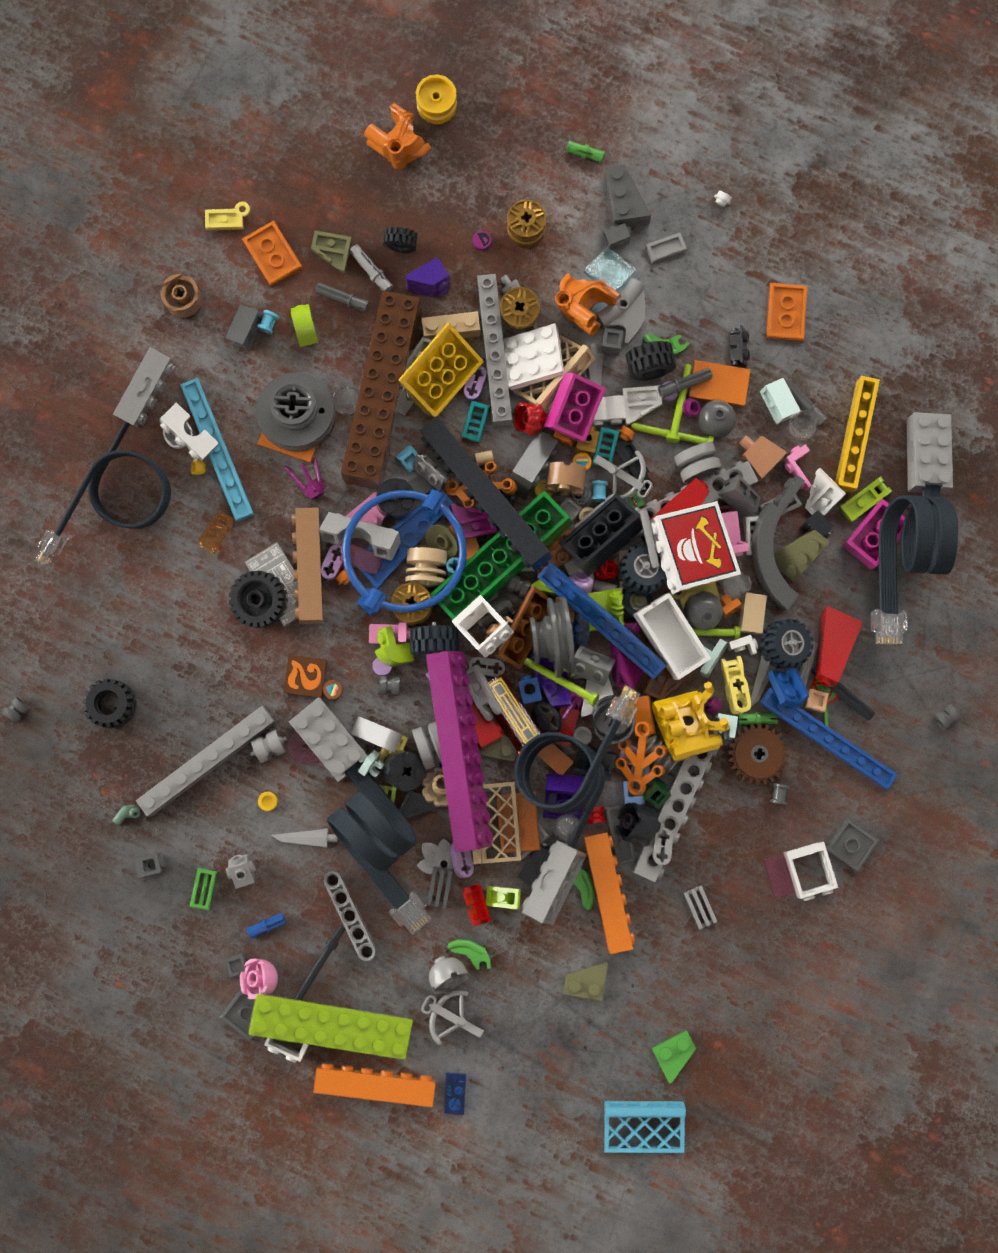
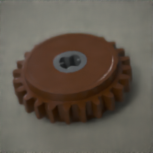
M759 723L755 728L753 724H750L749 730L743 727V733L737 731L738 737L731 739L734 743L728 744V747L732 748L731 751L727 752L728 755H731V758L727 761L733 762L730 769L737 770L734 774L735 776L742 775L741 781L747 778V784H751L753 780L755 785H759L760 781L765 785L767 784V779L770 782H774L773 776L779 778L780 774L778 772H785L782 766L788 765V762L784 761L785 758L789 757V754H785V750H788L789 747L783 746L786 740L779 739L782 735L781 733L774 734L775 728L768 730L769 725H765L762 728ZM760 750L759 753L762 752V757L756 759L757 756H754V752Z

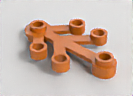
M488 461L483 472L489 477L491 474L496 473L498 467L493 461ZM494 465L493 469L489 470V467ZM453 478L445 484V491L450 496H458L465 508H468L467 504L472 501V505L469 508L476 507V502L463 492L466 490L464 485L460 487ZM506 478L502 482H492L498 490H502L506 495H512L517 491V484L511 478ZM507 483H510V486L508 488H505V485Z
M647 721L639 722L635 726V733L639 736L637 756L631 748V741L629 739L625 740L627 743L626 748L623 747L622 743H618L619 749L624 751L635 767L633 774L628 767L629 761L627 758L620 757L615 762L616 767L621 769L628 780V791L634 796L642 795L646 791L647 783L665 773L664 766L658 764L653 766L651 772L643 776L644 768L656 759L666 756L668 752L665 746L660 745L645 758L647 737L652 732V726ZM644 725L647 727V732L643 731ZM659 748L663 750L662 755L658 752ZM620 760L624 761V766L620 765ZM657 767L661 770L660 774L656 772ZM636 782L639 783L640 789L635 787Z

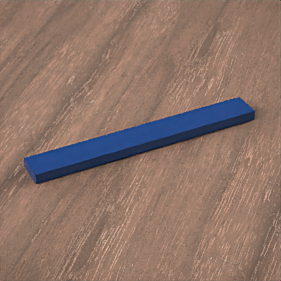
M549 562L537 576L559 597L565 596L570 607L653 680L667 666L661 658L552 562Z
M768 688L759 705L884 790H889L898 775L896 772L800 707L781 705L774 689Z

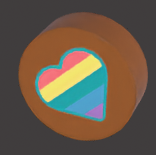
M330 680L324 684L323 693L328 699L335 700L342 695L343 688L338 681Z

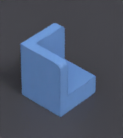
M622 782L624 805L632 802L645 804L642 795H632L628 791V782ZM636 782L635 787L637 789H640V785Z

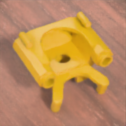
M711 682L704 684L706 690L703 693L693 691L652 702L656 722L668 751L675 762L688 759L690 756L719 749L723 745L721 736L719 734L716 735V733L709 735L708 730L727 731L730 729L728 720L722 718L720 722L711 721L704 713V704L714 693ZM683 717H691L693 724L685 725Z

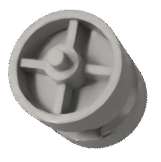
M275 729L267 733L264 739L258 737L251 740L253 752L250 754L251 756H257L262 764L270 760L273 754L279 756L286 752L284 741L287 738L286 736L280 737Z

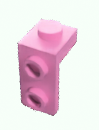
M806 444L801 448L799 445L789 451L790 455L784 460V466L789 473H792L795 477L800 476L805 480L800 487L805 491L812 485L798 467L796 461L807 455L810 451Z
M738 512L721 513L735 556L743 555V552L749 551V543L741 541Z
M399 622V625H369L370 644H379L377 631L387 626H392L396 644L407 643V639H410L411 628H408L407 623Z

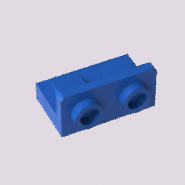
M791 667L787 672L771 670L767 674L781 705L798 708L809 697V693L796 667Z

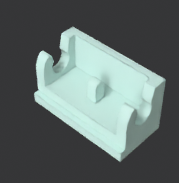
M784 378L766 385L760 391L776 425L794 417L795 414L800 412Z
M725 714L713 716V720L720 722L722 718H726L730 725V729L727 731H713V733L717 735L718 732L720 734L724 732L725 740L734 739L738 717Z

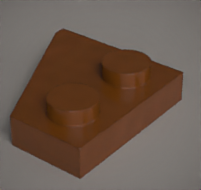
M665 667L654 680L651 677L649 678L643 693L657 700H663L684 681L692 677L693 673L690 672L681 679L674 680Z

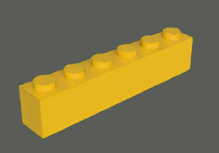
M861 376L856 381L835 483L844 492L853 493L858 487L880 382L879 379Z

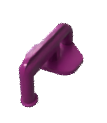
M637 622L623 625L634 634L640 631V625ZM610 642L611 658L616 660L612 668L613 680L619 689L632 690L641 678L643 670Z

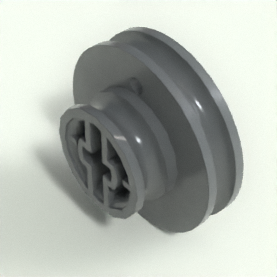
M293 372L278 376L264 387L257 401L256 415L264 435L271 443L287 451L300 452L318 446L329 436L335 423L336 410L331 393L324 383L312 375ZM324 409L325 412L323 414H320L319 410Z
M560 597L558 603H554L552 598H547V616H544L543 621L536 622L534 617L529 618L534 662L538 664L542 657H546L549 659V662H553L556 678H561L563 672H568L569 676L572 677L575 675L574 641L566 597Z

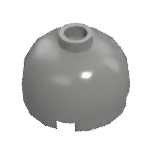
M445 956L434 961L435 964L429 971V982L435 994L445 993V988L448 987L451 990L466 981L467 975H469L465 965L460 960L453 957L445 958Z

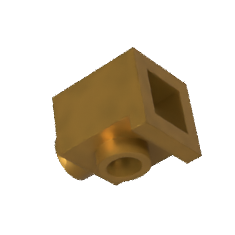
M591 426L587 435L592 440L578 441L575 453L583 452L594 457L599 431H596L595 427Z

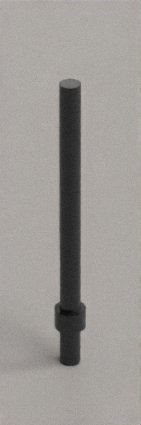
M339 925L333 936L328 938L325 943L326 947L293 999L302 1001L329 955L339 945L338 941L346 930L344 927Z

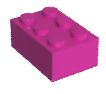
M564 373L544 427L575 441L585 442L606 388L575 373Z
M883 499L872 508L842 545L843 548L870 570L879 564V529L883 514L889 505ZM903 515L899 521L896 542L901 538L905 520Z

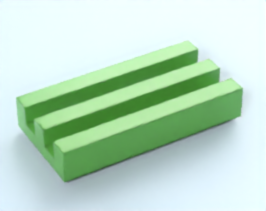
M203 868L197 869L190 907L210 910L218 871ZM205 873L199 904H195L201 874ZM209 874H211L212 877L205 906L203 905L208 884Z

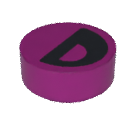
M486 231L476 232L473 236L474 247L479 251L487 250L491 245L490 234Z

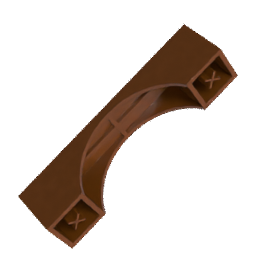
M382 290L341 469V476L346 484L378 490L379 486L384 482L390 456L394 417L401 388L399 378L404 374L410 353L414 348L422 314L420 298Z

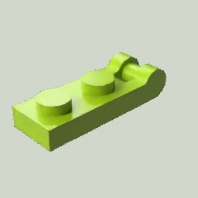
M881 476L839 508L850 523L892 492L891 488H887L883 483L884 480ZM877 487L881 491V493L878 494L874 490V488Z

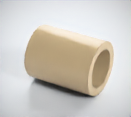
M492 450L475 453L476 463L479 466L485 465L488 461L494 462Z

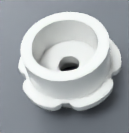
M722 191L714 195L716 198L715 202L720 206L725 207L731 204L730 200L732 197Z

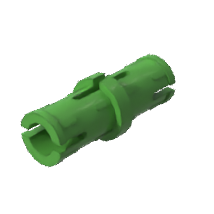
M569 141L566 152L582 156V159L589 158L602 163L605 151L589 147L588 144L582 145Z
M738 713V719H746L738 721V726L753 724L757 727L759 723L761 725H777L778 720H770V718L778 717L773 713Z

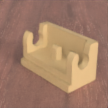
M752 593L742 595L739 618L741 633L762 634L767 600L766 595Z

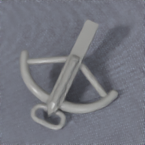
M638 450L635 451L636 457L618 467L597 455L594 462L613 474V493H616L618 476L633 486L628 493L620 496L624 500L630 498L636 491L640 498H645L649 494L653 484L649 480L643 482L646 474V464ZM639 460L641 465L639 478H634L623 471L622 468ZM645 483H649V484H650V487L648 488V490H647V489L645 488V486H644ZM647 490L645 495H641L640 491Z
M458 990L447 993L438 1003L433 995H429L424 1001L421 1010L424 1014L432 1012L429 1028L432 1038L438 1045L442 1044L440 1040L442 1037L458 1027L478 1038L482 1036L484 1030L466 1021L463 1017V996H468L467 991ZM454 996H459L460 1017L442 1007L448 999ZM430 998H433V1004H428L430 1010L425 1011L424 1007L426 1006L428 1000ZM437 1015L455 1024L438 1036L435 1031Z

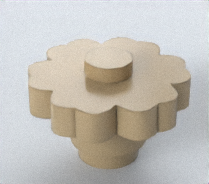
M437 767L433 773L428 772L423 780L422 786L424 789L422 790V795L427 802H433L436 807H447L448 802L443 768Z

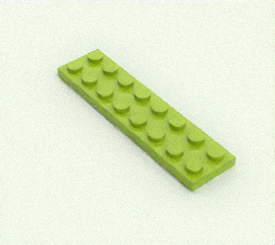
M256 993L248 1034L405 1060L413 1020Z

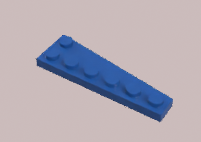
M441 489L439 492L446 497L443 504L450 509L449 506L453 502ZM422 503L392 528L399 532L401 541L392 561L374 556L372 545L353 559L354 563L376 589H379L407 557V549L415 548L425 537L427 529L435 525L444 514L440 510L435 515L422 507Z

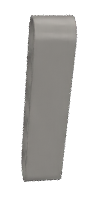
M338 871L328 872L324 877V884L359 958L363 961H370L377 952L371 935L341 873ZM332 874L338 877V883L335 886L331 885L328 881ZM343 892L346 894L347 900L345 903L338 902V893ZM352 910L355 913L353 921L346 919V911ZM356 928L363 930L364 936L362 939L355 938L354 930ZM365 946H369L372 949V955L369 957L362 954V949Z

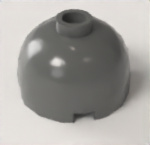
M722 400L708 402L700 410L698 416L700 430L706 436H714L716 439L727 436L733 430L736 423V413L733 407L728 402Z
M700 591V593L691 595L687 599L684 606V614L691 626L705 631L719 624L723 616V607L716 595L711 592Z

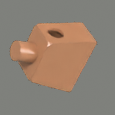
M746 435L739 442L746 450L741 459L743 462L749 461L759 482L787 454L785 450L763 436L754 442Z

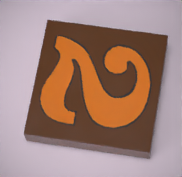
M288 655L283 693L322 698L327 660Z

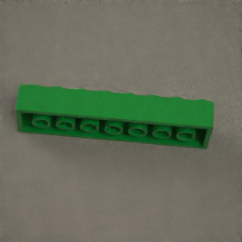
M545 491L519 513L546 547L573 524L571 518ZM497 533L466 561L458 584L447 597L438 603L452 620L480 595L488 601L526 567L521 561L523 556L520 553L516 555L509 545L512 543L509 539L505 541ZM454 573L430 595L434 597L441 592L450 582Z

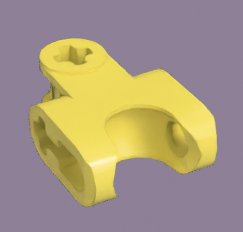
M736 656L735 660L729 661L721 659L720 664L725 681L728 709L733 715L742 714L751 708L750 693L747 680L744 677L741 656ZM737 700L741 701V708L737 705Z

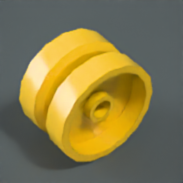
M430 75L422 79L418 84L416 100L418 113L421 118L435 125L449 121L455 115L457 109L456 88L452 81L445 76Z

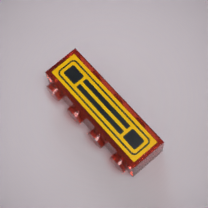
M501 674L488 682L496 697L495 700L499 702L502 713L496 715L493 711L492 713L519 753L531 738L542 734V732L533 723L530 713L522 706L520 697L511 689L509 680Z

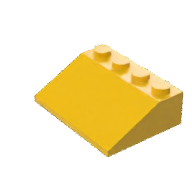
M447 323L399 378V382L417 406L425 414L435 418L484 361L450 323Z

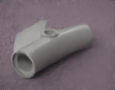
M631 279L622 290L617 305H607L595 314L602 328L610 326L623 327L626 331L624 342L626 345L634 338L645 320V286L636 279Z

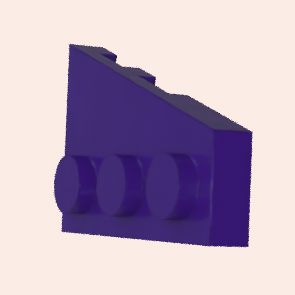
M533 655L527 656V658L534 661ZM542 657L538 664L554 672L553 662H549L548 658ZM533 670L551 706L555 709L571 706L569 689ZM563 672L561 677L568 680L567 672Z

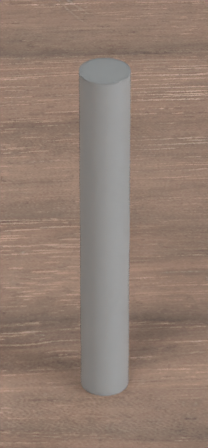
M647 509L640 510L652 568L659 567Z

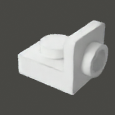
M749 635L728 642L727 648L729 651L734 649L736 653L745 650V645H747L750 656L757 654L758 644L756 639H752V636Z

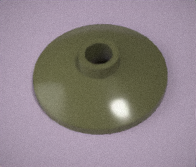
M439 524L432 525L427 529L425 538L429 548L447 551V559H451L457 554L459 545L451 530Z

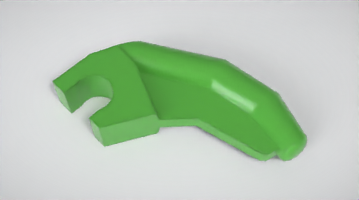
M646 334L643 337L646 343L652 341H667L671 343L674 356L684 352L690 344L687 341L684 345H680L678 341L682 338L681 335L664 340L653 334Z
M580 869L573 884L581 891L584 909L591 910L595 902V886L589 873Z
M457 939L448 943L447 946L449 950L451 949V952L467 955L476 969H480L479 963L481 961H485L487 969H491L490 958L485 947L471 940Z

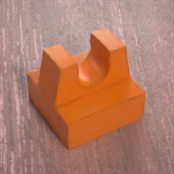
M728 594L720 598L724 619L741 608L742 603L738 598L732 601Z

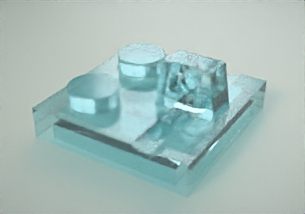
M606 247L586 267L584 273L593 281L604 280L607 286L617 291L634 274L636 269L610 248Z

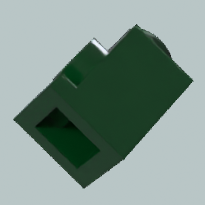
M655 777L646 784L647 788L643 793L644 799L658 809L671 797L665 782L658 777Z

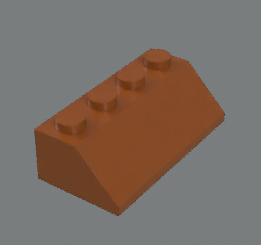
M531 586L528 589L520 607L515 613L513 622L510 624L514 632L506 641L498 646L494 657L503 663L521 670L525 659L532 649L529 618L534 617L536 622H541L544 616H547V598L549 597L536 587Z

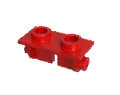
M481 884L463 888L466 905L472 906V909H469L468 912L474 927L491 922Z

